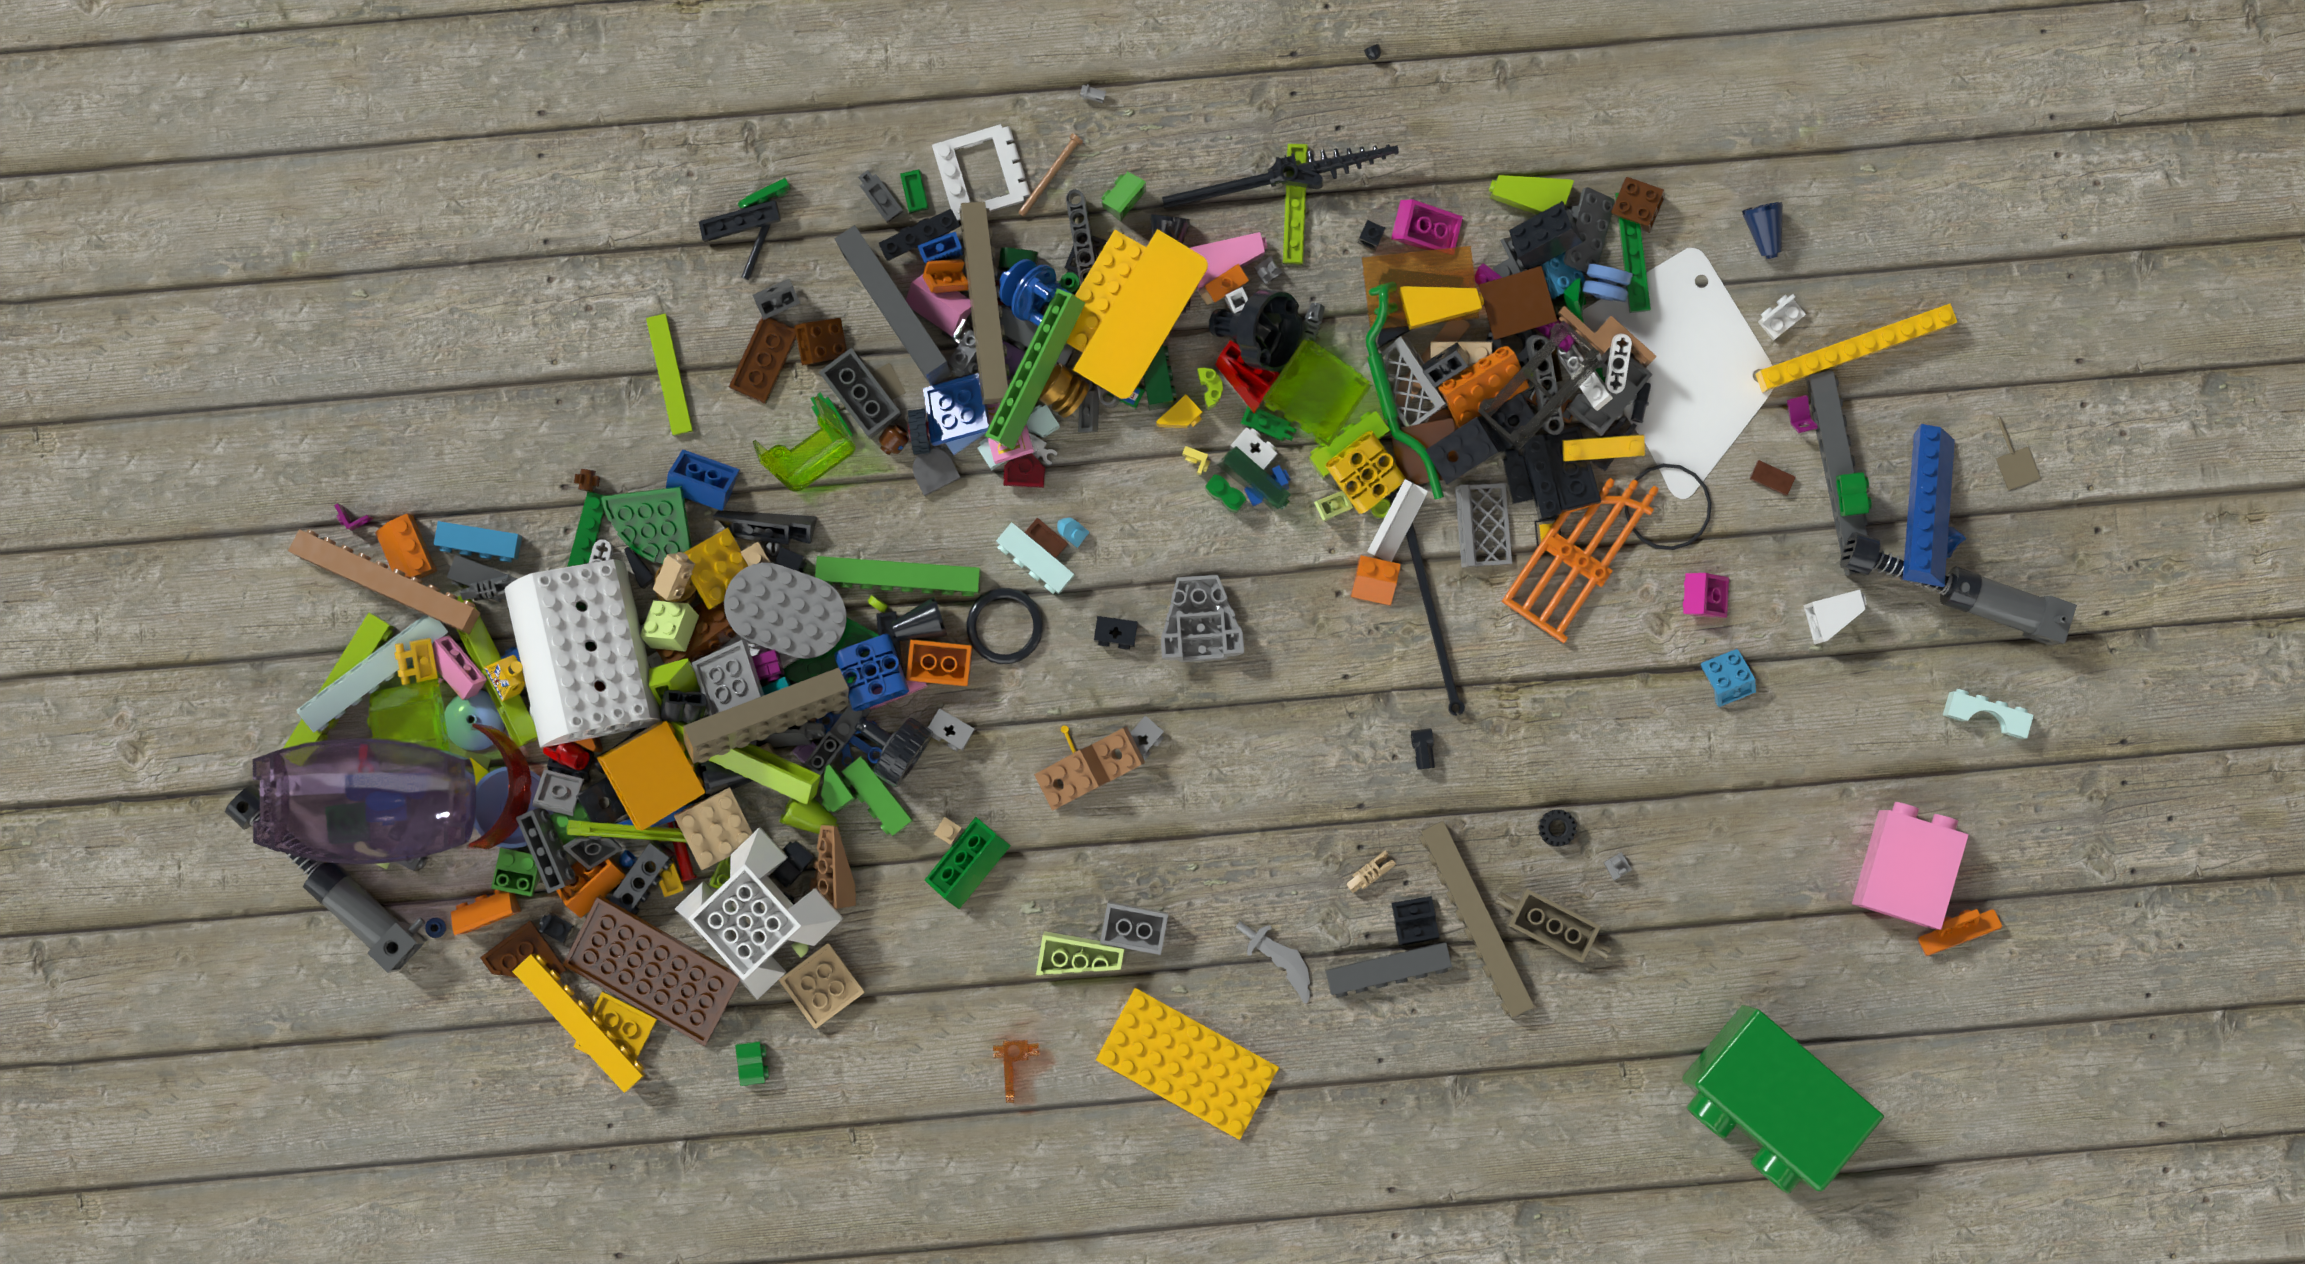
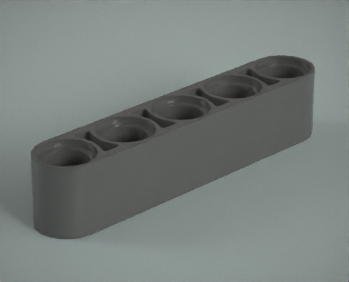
M1533 335L1527 340V351L1540 421L1544 431L1551 434H1559L1564 428L1549 342L1545 337ZM1540 339L1542 346L1540 349L1535 350L1534 343ZM1544 359L1545 367L1539 370L1538 362ZM1547 379L1549 381V386L1547 389L1543 390L1541 388V384L1544 380ZM1551 399L1553 405L1550 409L1546 410L1545 403ZM1555 419L1556 427L1550 430L1549 422Z

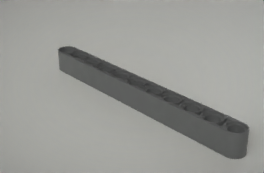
M1073 189L1067 193L1066 203L1081 286L1097 258L1086 197L1080 190ZM1075 196L1081 197V201L1078 204H1072V199ZM1078 216H1084V221L1081 224L1075 223V219ZM1081 236H1088L1087 242L1084 244L1078 243ZM1085 255H1090V262L1083 264L1082 258ZM1097 385L1100 401L1108 408L1116 407L1120 402V398L1114 395L1112 402H1105V396L1110 392Z

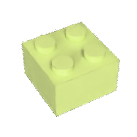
M653 600L640 637L650 648L686 651L699 615L688 603Z

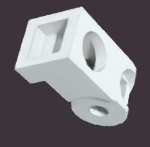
M1243 287L1225 295V301L1231 313L1242 310L1248 301Z

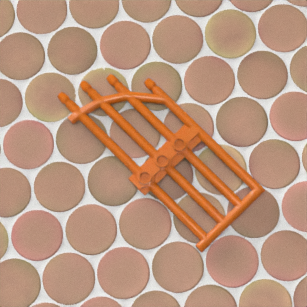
M1609 478L1599 492L1601 503L1562 512L1501 602L1564 644L1568 637L1563 633L1595 585L1597 584L1602 588L1613 571L1608 566L1644 513L1651 515L1654 508L1649 505L1654 499L1653 497L1658 493V487L1653 486L1643 501L1638 502L1630 499L1633 490L1638 486V481L1633 479L1621 496H1607L1615 483L1612 478ZM1601 504H1615L1585 551L1574 545ZM1626 505L1637 509L1602 562L1591 556L1623 507ZM1589 507L1568 539L1557 533L1571 512ZM1546 550L1555 556V559L1524 605L1521 606L1512 599ZM1564 562L1572 570L1539 618L1529 610L1560 564ZM1580 573L1588 578L1589 581L1557 629L1547 623V620Z

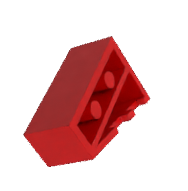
M1231 340L1220 353L1215 363L1216 367L1253 413L1257 411L1281 375L1278 372L1249 367L1241 357L1239 345Z

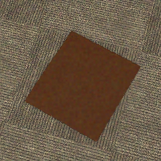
M1542 266L1479 284L1494 340L1557 322Z
M1452 418L1401 427L1400 430L1417 439L1427 449L1454 432L1455 428ZM1391 434L1396 465L1406 480L1416 485L1428 483V474L1421 457L1411 447L1396 440ZM1452 450L1449 453V459L1452 462H1456L1459 459V454ZM1438 472L1439 480H1443L1442 476Z

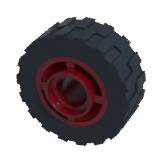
M925 408L908 410V432L913 454L930 453L931 439Z

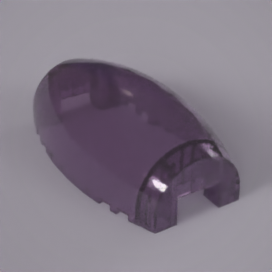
M359 737L308 742L283 748L253 759V780H260V819L253 822V843L268 849L292 854V856L329 863L379 864L405 861L441 853L466 844L472 836L476 812L474 768L470 759L449 751L409 741Z

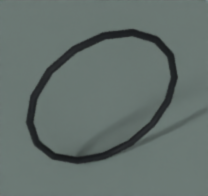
M1663 463L1647 468L1635 480L1638 481L1648 472L1663 467L1683 470L1692 475L1703 487L1708 502L1707 518L1699 533L1688 542L1675 546L1656 545L1643 538L1635 527L1632 531L1641 541L1656 549L1675 550L1690 545L1703 534L1710 521L1712 502L1707 486L1696 473L1681 465ZM1625 505V514L1629 522L1631 519L1628 511L1629 506Z

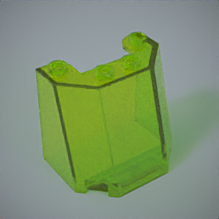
M1305 338L1262 400L1266 402L1264 405L1273 412L1276 409L1285 413L1283 416L1292 423L1294 420L1300 423V428L1308 434L1314 433L1313 435L1316 437L1314 441L1325 447V445H1332L1374 384L1332 352L1321 347L1313 340Z
M436 678L371 693L367 724L369 729H372L371 747L375 749L380 768L384 773L461 761V756H454L450 751L440 686L448 685L445 679Z

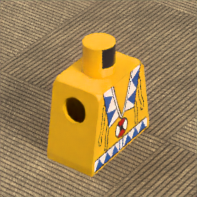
M515 655L484 667L502 702L519 695L526 684L522 670L523 666Z

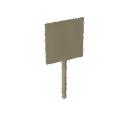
M890 363L871 372L872 376L891 400L906 393ZM842 405L836 409L839 412L845 409V406Z
M1998 416L1997 421L2010 451L2009 454L1996 458L2007 489L2011 490L2041 479L2029 447L2014 451L2002 419Z

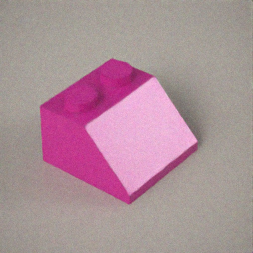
M1685 573L1683 614L1727 618L1729 577L1709 573Z

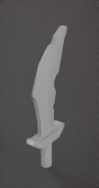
M1239 921L1236 928L1251 939L1248 943L1247 955L1251 956L1252 950L1256 947L1268 957H1272V961L1277 967L1286 969V978L1300 995L1303 1003H1308L1310 991L1308 990V985L1310 984L1309 973L1298 950L1290 949L1267 937L1265 933L1271 930L1270 925L1260 928L1256 933Z

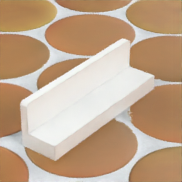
M1406 479L1404 480L1367 552L1385 561H1393L1428 494L1427 490Z

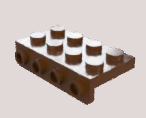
M704 601L693 608L699 617L686 651L656 649L664 664L688 658L692 665V662L710 655L738 635L727 620L724 601L711 609L707 608Z

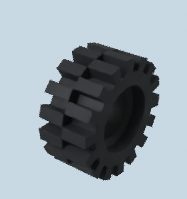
M1558 809L1551 810L1545 813L1539 821V835L1549 845H1567L1575 838L1577 823H1575L1574 817L1569 812ZM1554 820H1560L1565 825V831L1560 836H1555L1550 831V824Z

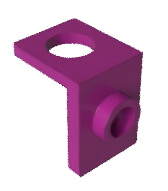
M1806 395L1787 400L1790 425L1798 433L1818 428L1817 424L1811 419L1808 397Z
M338 503L334 505L338 512V515H336L338 521L342 526L345 525L348 530L353 531L373 520L372 516L365 515L352 522L343 505Z

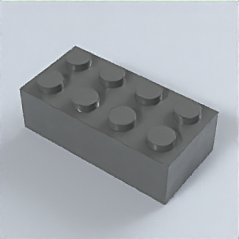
M852 348L819 371L820 375L869 439H872L902 416L901 412Z

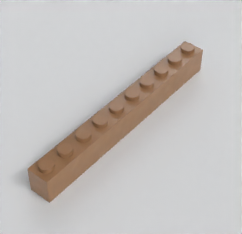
M309 529L307 532L298 530L288 549L293 555L464 633L470 634L480 615V612L475 609V604L464 600L463 603L457 601V596L449 592L444 595L440 593L441 589L431 584L426 587L422 585L423 581L416 577L406 578L404 577L406 573L396 568L391 571L387 569L388 565L378 560L376 563L370 561L371 558L365 554L359 553V555L353 554L354 550L345 545H342L341 548L335 546L337 542L327 537L322 540L318 538L319 534Z

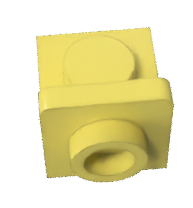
M1185 446L1182 456L1186 457L1185 460L1196 464L1197 461L1200 462L1197 471L1198 475H1201L1202 471L1207 472L1210 461L1207 460L1208 454Z

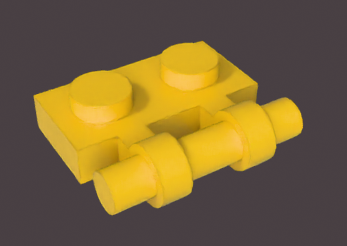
M430 638L410 641L411 650H404L403 643L395 644L396 652H394L395 659L398 660L399 670L397 672L398 677H401L402 685L410 684L409 676L415 675L417 683L438 679ZM412 657L413 668H407L406 658Z

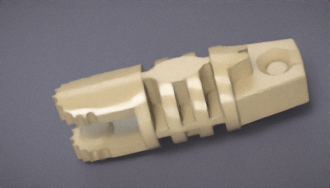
M1386 850L1352 875L1354 878L1346 884L1352 893L1361 887L1365 889L1396 865L1395 861L1391 860L1381 868L1377 866L1388 857Z

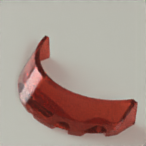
M472 723L470 730L481 731L496 745L505 761L509 778L508 797L499 819L487 833L467 845V849L488 850L502 843L519 827L516 817L527 813L532 794L530 790L532 780L530 769L523 753L506 734L492 726Z

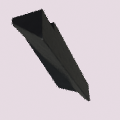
M718 510L713 515L714 521L718 520L725 529L728 528L734 538L789 544L791 539L811 544L817 520L816 516Z

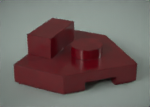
M1033 453L1011 459L1004 465L1003 486L1044 488L1045 467Z

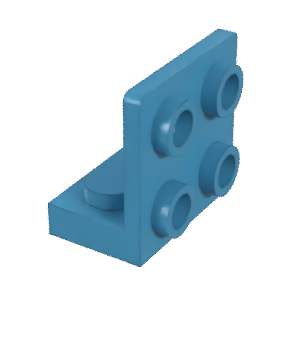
M1566 252L1540 265L1542 266L1551 301L1564 294L1563 292L1576 279L1581 278L1582 286H1584L1586 281L1581 271L1564 264Z
M1738 649L1701 663V668L1714 689L1715 702L1718 707L1756 693L1755 678Z

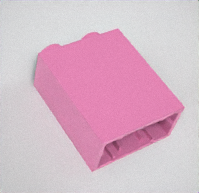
M1894 802L1892 811L1879 810L1852 905L1930 929L1941 930L1969 834L1956 831L1959 822L1956 819L1934 814L1932 823L1917 819L1919 808Z

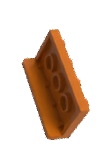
M1508 346L1498 348L1494 353L1480 359L1469 368L1463 369L1459 374L1438 386L1459 428L1472 419L1485 415L1529 388L1517 356Z

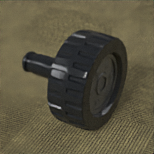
M861 717L855 726L856 731L861 732L863 736L883 748L874 768V774L893 787H898L904 781L933 736L932 730L914 718L907 719L893 735L872 721L867 720L866 717Z

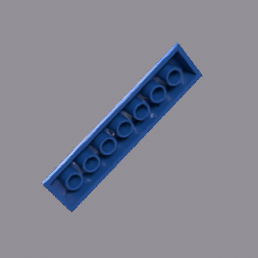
M1920 424L1913 438L1903 580L1944 587L1955 440L1944 429L1937 426Z

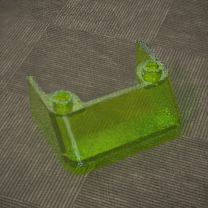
M818 396L814 397L820 413L817 416V423L821 428L791 450L785 445H775L767 450L756 439L753 441L759 463L793 492L803 490L850 457L856 450L853 439L836 413Z

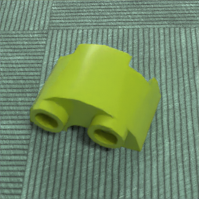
M1197 368L1200 385L1206 386L1208 389L1204 393L1207 410H1210L1221 399L1223 393L1222 381L1213 369Z

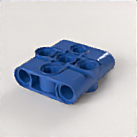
M889 634L880 635L849 646L834 654L838 668L849 688L848 698L853 711H861L901 697L909 692L901 664ZM864 651H870L868 657H861ZM889 663H896L894 668H886ZM869 670H876L873 676H867ZM850 677H857L855 682L848 683ZM876 688H883L880 694H873Z

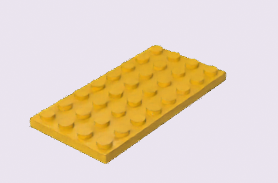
M1136 987L1095 1059L1099 1063L1238 1140L1241 1139L1279 1069V1066Z

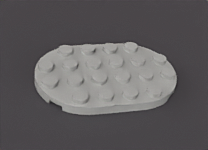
M774 563L753 564L741 570L731 580L726 590L724 609L730 626L743 639L765 648L775 649L777 652L795 658H815L830 651L839 642L845 630L846 609L839 593L827 582Z

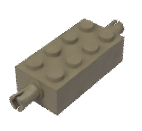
M1526 888L1523 889L1517 900L1503 892H1500L1498 897L1504 899L1505 902L1496 898L1495 904L1511 911V915L1506 923L1507 926L1580 963L1584 962L1589 951L1605 960L1607 959L1608 954L1601 950L1610 953L1611 947L1595 940L1601 928L1600 925Z

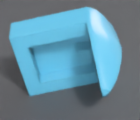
M1063 518L1057 523L1059 534L1076 548L1080 546L1089 534V531L1073 518Z

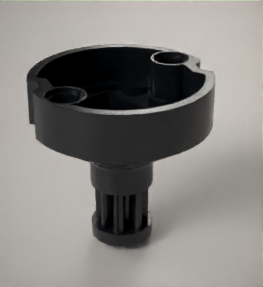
M1264 289L1254 293L1245 303L1241 312L1231 313L1226 309L1214 310L1209 319V330L1213 336H1231L1237 340L1241 357L1249 367L1277 372L1291 363L1299 349L1303 332V319L1298 314L1299 304L1291 294Z

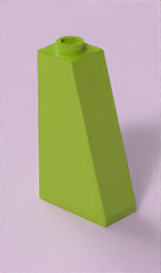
M1499 175L1496 181L1492 180L1488 191L1492 192L1490 199L1537 215L1561 201L1566 205L1574 180Z

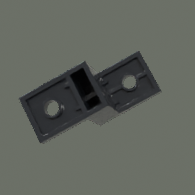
M1521 392L1488 414L1472 419L1425 451L1445 483L1449 484L1482 462L1497 457L1543 426ZM1512 415H1517L1520 419V423L1516 427L1512 426L1509 422ZM1452 450L1459 454V459L1456 462H1452L1449 459V453Z

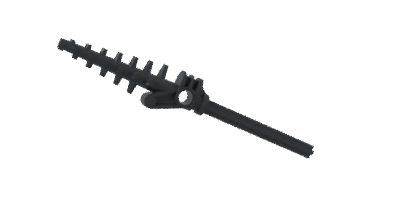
M1388 144L1385 148L1379 149L1375 145L1373 150L1365 151L1362 146L1359 153H1352L1349 147L1347 148V155L1340 156L1336 148L1333 149L1334 157L1327 158L1325 150H1320L1321 160L1315 161L1312 152L1307 151L1308 162L1296 164L1294 153L1288 157L1284 155V158L1278 156L1274 165L1268 169V173L1162 197L1164 209L1270 184L1271 187L1282 183V185L1321 189L1323 187L1321 173L1330 171L1333 179H1337V169L1343 168L1345 174H1349V166L1356 164L1357 169H1362V162L1369 161L1370 165L1374 164V159L1382 158V160H1385L1388 155L1399 154L1398 145L1390 146ZM1291 170L1294 172L1292 177L1284 176L1286 171Z

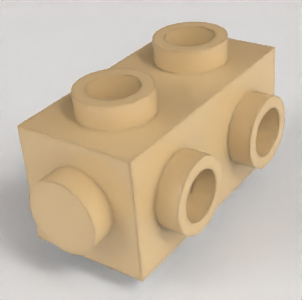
M684 553L667 554L661 571L656 578L653 590L665 600L680 599L685 591L688 579L692 575L695 563L688 559L689 557Z

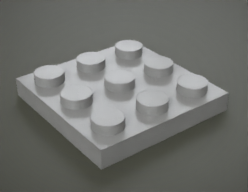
M746 640L736 642L692 662L701 693L706 695V709L709 716L764 696Z

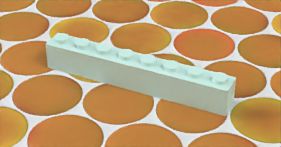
M423 615L296 710L313 733L317 730L319 732L329 725L328 722L331 719L341 717L346 712L345 709L347 707L357 705L362 701L363 695L367 692L369 694L373 693L379 688L378 684L384 680L389 681L396 675L395 672L399 669V665L394 655V652H396L395 644L403 643L404 650H411L410 641L430 638L433 644L435 640L445 637L448 631L440 621ZM412 657L406 658L407 667L413 662Z

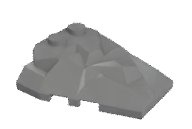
M1218 575L1178 577L1176 579L1165 627L1161 635L1162 659L1178 660L1179 662L1224 660L1227 657L1244 654L1243 632L1236 621L1235 614L1230 607Z

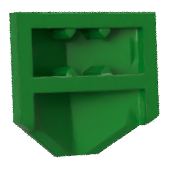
M1578 278L1563 293L1568 310L1584 323L1582 315L1583 306L1586 305V298L1582 292L1581 278Z

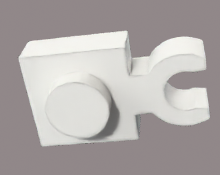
M1029 433L1034 456L1037 459L1042 457L1045 464L1051 465L1052 462L1047 460V455L1053 454L1057 456V452L1053 449L1046 450L1047 443Z

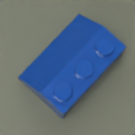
M682 449L668 472L666 488L682 486L684 498L723 511L730 499L740 469Z

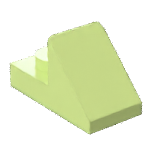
M1343 491L1314 502L1324 522L1353 508Z

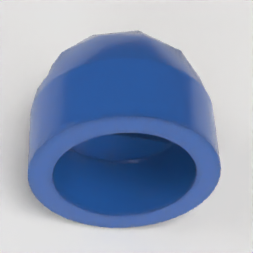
M625 850L619 858V862L624 868L632 867L637 861L636 856L628 850Z

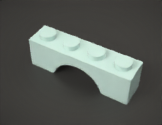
M1047 405L1035 407L1027 421L1029 433L1037 434L1041 438L1060 428ZM988 437L979 443L981 446L977 448L991 471L1004 463H994Z
M1961 689L1949 692L1943 716L1959 721H1968L1976 712L1985 711L1992 714L1998 720L2002 734L2019 739H2026L2028 737L2033 714L2027 713V709L2021 707L2009 708L2008 703L1996 701V703L1989 702L1988 697L1981 695L1972 697L1968 695V691Z

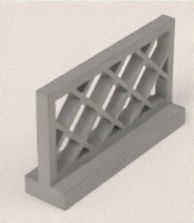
M1400 336L1392 345L1381 352L1382 357L1386 355L1385 359H1383L1386 371L1388 363L1398 364L1396 376L1388 375V377L1396 379L1394 390H1392L1395 403L1397 394L1407 395L1405 407L1398 406L1396 403L1399 417L1406 427L1421 424L1440 409L1448 406L1438 386L1434 388L1423 374L1424 361L1407 336ZM1395 348L1400 353L1399 362L1389 360L1390 352ZM1367 362V363L1365 364V366L1367 367V369H1368L1369 372L1371 373V370H1370V367H1369V363ZM1402 365L1409 366L1411 369L1410 379L1400 377ZM1399 380L1409 381L1407 393L1398 391ZM1413 382L1420 383L1422 386L1421 395L1411 394ZM1411 396L1420 398L1419 409L1409 408ZM1424 399L1431 400L1435 408L1431 411H1423ZM1408 410L1418 412L1417 420L1412 424L1407 419Z
M1505 483L1467 484L1455 487L1461 567L1512 564ZM1500 488L1501 497L1496 502L1488 494L1492 489ZM1471 490H1478L1483 494L1478 502L1471 498ZM1485 497L1494 504L1488 512L1480 506ZM1496 507L1502 511V518L1499 522L1490 515ZM1476 508L1485 515L1479 523L1473 518V512ZM1487 517L1495 524L1490 532L1481 526ZM1498 527L1504 532V538L1500 542L1492 535ZM1478 528L1487 535L1481 543L1474 536ZM1488 538L1497 544L1492 552L1483 546ZM1499 547L1505 551L1506 560H1499L1494 556ZM1480 548L1488 555L1483 562H1477L1476 553Z

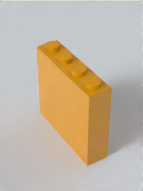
M667 721L657 722L597 757L636 830L643 831L705 793L703 789L705 785L702 779L696 776L693 771L695 769L694 764L689 758H686L683 744L679 740L677 741L674 736L675 730L671 723H667Z

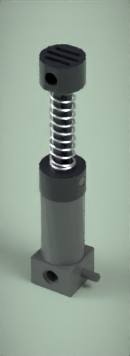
M1854 532L1849 536L1840 559L1841 568L1863 576L1869 575L1872 570L1877 568L1879 573L1885 571L1886 575L1892 574L1894 578L1899 576L1903 581L1901 577H1903L1904 560L1899 559V556L1896 558L1892 557V553L1886 555L1884 550L1879 552L1880 540L1858 532ZM1957 566L1953 567L1947 576L1945 575L1944 587L1914 582L1916 586L1922 584L1923 588L1929 587L1931 591L1937 590L1940 594V602L1943 605L2023 631L2024 637L2047 645L2065 644L2077 607L2076 604L2054 596L2039 597Z
M254 785L243 789L228 804L225 813L243 830L256 825L258 827L257 831L261 830L264 833L263 837H269V842L273 841L276 844L274 847L281 849L280 853L284 852L287 854L286 859L290 857L293 860L292 864L296 863L299 866L298 869L305 871L303 875L308 874V879L305 881L303 888L370 948L367 954L387 973L399 971L426 942L417 932L425 924V921L422 918H418L412 926L406 921L399 922L359 885L333 858L325 862L317 861L318 856H312V851L306 850V845H300V840H295L294 834L288 833V828L283 829V824L277 823V818H272L271 812H267L272 802Z

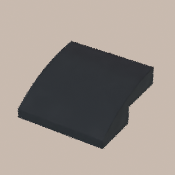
M1432 896L1391 903L1399 946L1439 939Z

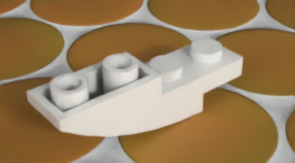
M1575 343L1568 352H1565L1559 346L1556 347L1559 360L1570 376L1576 381L1595 410L1598 411L1613 399L1601 377Z

